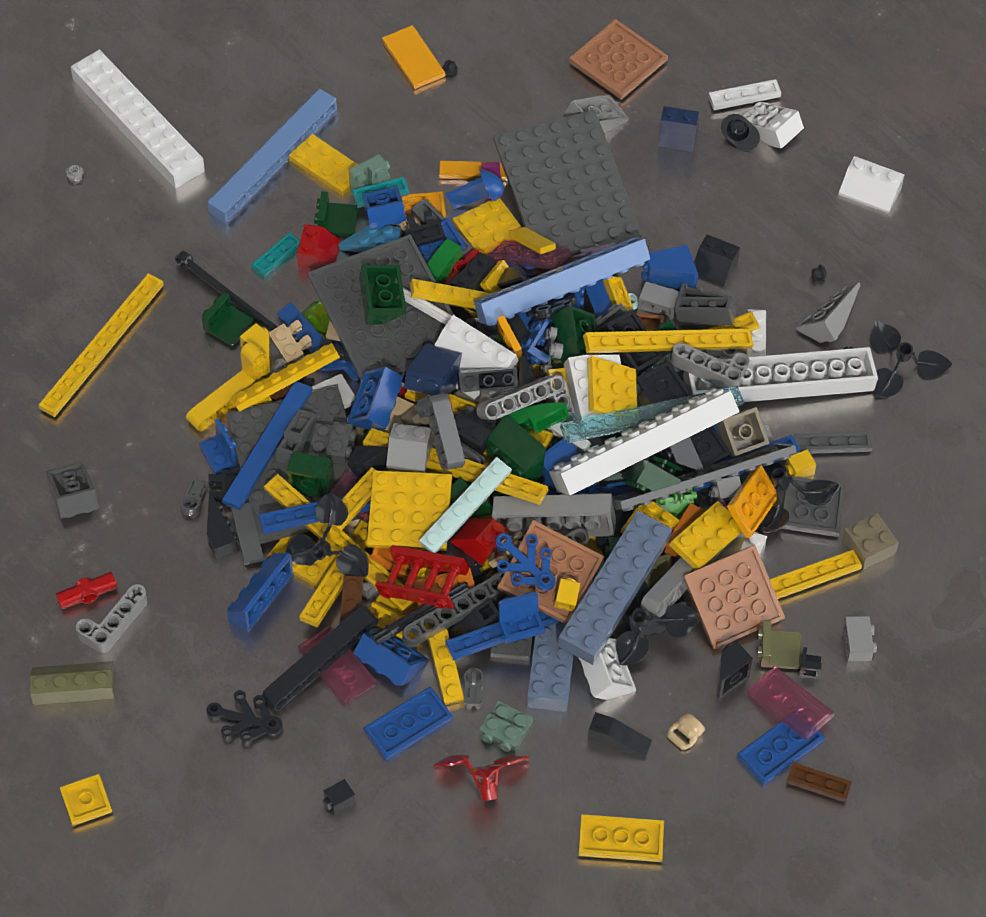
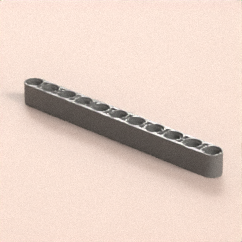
M578 528L565 535L577 542L575 538H582L584 542L579 544L587 546L589 534L586 530ZM498 573L452 599L453 609L437 608L407 625L403 630V644L407 647H415L461 621L488 598L498 600L505 596L506 593L492 588V585H499L505 573ZM481 594L484 599L478 600L475 598V595ZM465 604L467 609L462 610L458 605ZM447 613L451 618L443 619L441 614ZM430 623L434 627L432 629H427L424 627V624ZM414 633L417 637L410 639L407 637V634Z

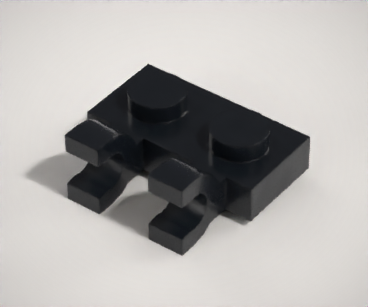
M431 210L424 212L425 225L418 227L413 215L406 217L408 229L405 230V236L411 234L417 247L445 240L440 220L434 222Z
M241 469L222 470V475L208 474L209 489L222 485V491L211 490L209 491V496L213 495L216 502H223L222 499Z

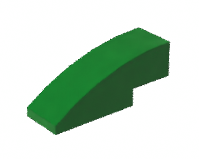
M449 239L444 241L427 263L436 283L439 284L452 272L451 268L462 257V247Z
M558 402L526 407L512 412L508 416L527 432L533 430L537 434L569 418L566 403Z

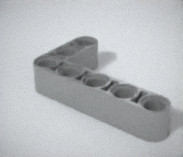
M558 375L545 376L480 403L476 410L479 418L495 420L546 399L547 403H558L560 398L561 402L566 403L569 413L566 423L564 424V420L561 421L564 428L572 429L577 424V416L566 382L562 376ZM553 380H554V382H555V387H554V388H553V386H552ZM537 387L539 388V393H538V395H537V393H536V388H537ZM521 393L523 395L522 401L520 400ZM505 400H506V403H507L506 408H504V405H503V403H504ZM488 407L490 408V414H489V415L487 414V408H488Z

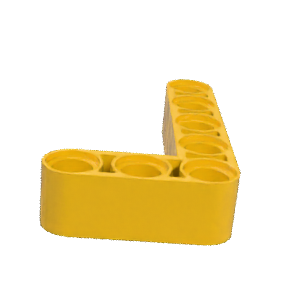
M248 342L241 349L242 370L187 413L186 420L198 431H204L214 423L215 419H220L236 406L232 396L236 395L239 391H244L253 386L256 382L268 378L266 354L253 342Z

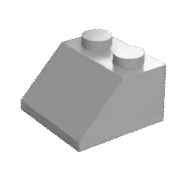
M394 423L389 437L387 468L425 473L434 443L431 429Z

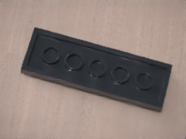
M669 361L636 379L642 391L646 390L662 413L666 412L667 414L672 411L673 407L680 404L684 406L689 403V399L693 398ZM713 425L690 436L703 468L719 463L731 455L730 450Z

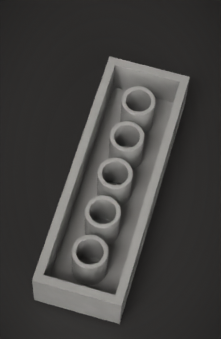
M612 494L546 495L541 505L513 496L494 497L492 517L509 529L507 534L511 536L521 531V538H524L533 520L564 536L578 528L586 530L589 537L615 536L616 516Z

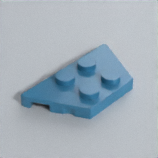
M370 225L338 245L340 250L364 252L402 238V231L397 226L387 225L379 229H371Z

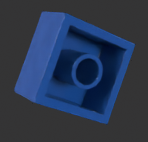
M398 186L362 194L366 216L371 229H379L390 224L398 225L406 221L403 200Z

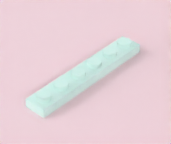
M496 457L419 540V543L429 552L437 553L504 481L512 469Z

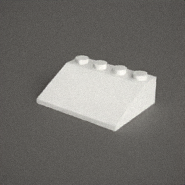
M454 315L448 321L435 343V346L462 352L459 370L514 368L518 362L516 354ZM481 391L463 392L479 403Z
M583 355L568 358L564 363V369L571 401L577 416L579 437L635 429V424H628L589 412L587 358L595 356L621 365L619 355Z

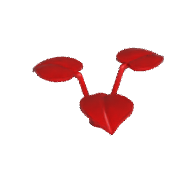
M452 755L434 764V769L437 766L466 764L469 769L468 773L473 776L477 789H480L482 801H488L498 798L496 785H498L499 770L504 765H511L521 760L529 761V757L509 755L493 761L494 764L472 768L468 755ZM477 776L482 777V779H480L481 783L479 782Z

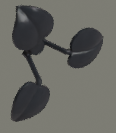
M879 320L875 321L870 334V342L873 349L879 353L897 350L896 357L898 359L893 372L888 368L876 370L878 380L874 392L878 397L888 398L900 392L903 387V378L897 375L896 372L900 363L909 361L911 357L915 364L919 365V374L930 380L941 377L952 366L949 359L931 350L920 352L917 360L910 343L903 342L900 344L901 335L896 328Z
M773 463L763 466V469L775 486L777 508L771 507L759 525L760 531L764 533L775 532L787 524L789 512L781 509L780 490H786L790 483L803 495H808L807 501L816 506L828 503L838 491L839 484L828 480H815L810 482L806 487L807 491H804L793 481L792 477L787 476V470L782 464Z
M328 493L320 499L316 507L318 521L323 524L328 523V527L320 541L313 545V540L309 536L298 534L290 540L285 553L291 554L292 563L298 565H311L317 560L324 559L327 555L331 557L332 555L340 554L336 559V565L342 574L366 577L369 572V563L366 554L361 548L349 544L344 548L343 552L341 550L331 551L329 542L325 540L332 524L335 526L342 525L348 517V510L344 502L334 493Z
M644 581L627 609L634 610L631 617L632 621L637 624L638 634L633 631H626L619 636L616 643L619 664L622 666L636 664L648 654L649 641L641 637V626L649 625L651 620L667 622L666 630L674 637H684L698 624L699 616L686 605L674 604L666 609L667 618L651 616L649 612L641 609L642 599L650 591L648 584Z

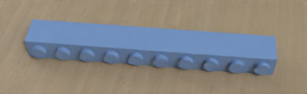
M321 89L315 94L313 93L304 105H301L298 111L293 116H290L287 122L282 127H279L271 138L267 139L265 145L260 150H257L253 157L246 161L242 168L235 172L226 184H223L214 196L209 198L207 202L209 214L226 224L288 161L289 154L311 134H314L337 110L336 98Z
M636 236L475 300L474 304L480 323L488 326L497 324V318L504 315L505 319L513 318L518 312H528L533 306H542L547 304L548 300L564 297L565 293L577 292L580 290V287L595 285L596 281L600 279L607 280L612 278L615 273H625L629 271L628 268L644 265L645 261L650 260L645 238Z

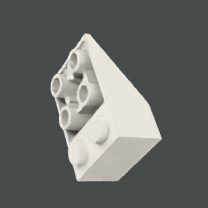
M761 101L743 115L757 128L760 140L767 145L777 148L784 147L804 128L797 110Z

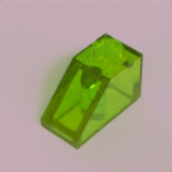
M313 301L301 314L321 335L326 337L330 319L321 301Z

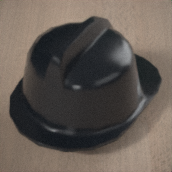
M731 114L722 121V134L738 149L751 151L758 146L760 142L759 131L745 117L740 114Z

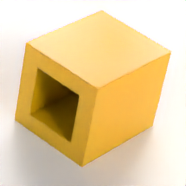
M807 449L791 455V458L786 461L785 468L788 476L806 478L815 474L817 464Z
M571 578L561 579L558 584L553 607L573 612L581 583H577L576 580Z

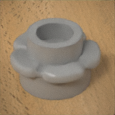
M72 165L66 169L67 177L71 181H79L84 173L83 168L79 167V165Z

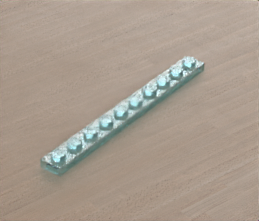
M738 386L723 389L731 391L737 407L743 405L744 400ZM701 393L562 423L560 428L566 444L623 432L628 429L639 428L638 424L648 420L651 422L655 420L656 415L664 412L667 414L672 411L673 407L680 404L684 406L689 403V399L696 396L702 397L706 394Z

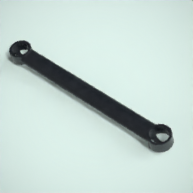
M181 251L175 256V261L183 270L187 271L189 269L221 295L223 292L228 293L231 297V302L252 317L269 332L278 327L194 263L193 257L190 254ZM293 335V338L298 343L300 341L299 338Z

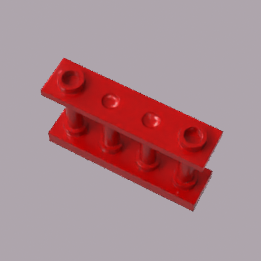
M392 545L389 552L395 563L386 583L376 581L375 586L379 594L384 598H397L433 605L440 609H453L454 605L449 592L456 575L467 576L469 567L465 559ZM402 565H412L404 587L394 585ZM422 568L431 569L423 589H413L412 587L419 570ZM438 572H449L441 593L430 592Z

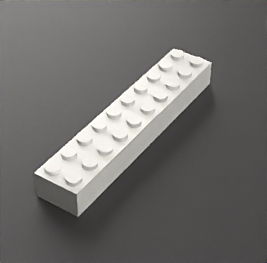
M100 49L70 66L73 81L175 189L205 172L202 156Z
M870 347L749 357L750 362L746 375L739 388L731 391L735 402L738 403L874 391L878 376ZM722 359V361H724V362H726V363H728V364H730V362H731V360H732V359ZM684 371L685 385L693 397H702L706 395L705 392L712 388H716V390L723 389Z
M716 388L707 390L705 392L706 395L693 397L684 406L682 404L677 405L667 414L664 412L656 415L655 420L651 422L648 420L638 424L639 428L635 430H625L621 433L622 436L609 438L600 447L598 445L593 446L583 455L580 453L570 458L571 461L567 463L560 462L554 465V469L549 471L557 492L572 495L739 413L731 391L716 390Z

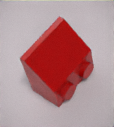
M304 224L297 250L298 266L319 269L335 263L340 249L338 244L341 240L324 227Z
M470 519L451 540V543L483 565L497 549V536L507 534L509 529L495 519Z

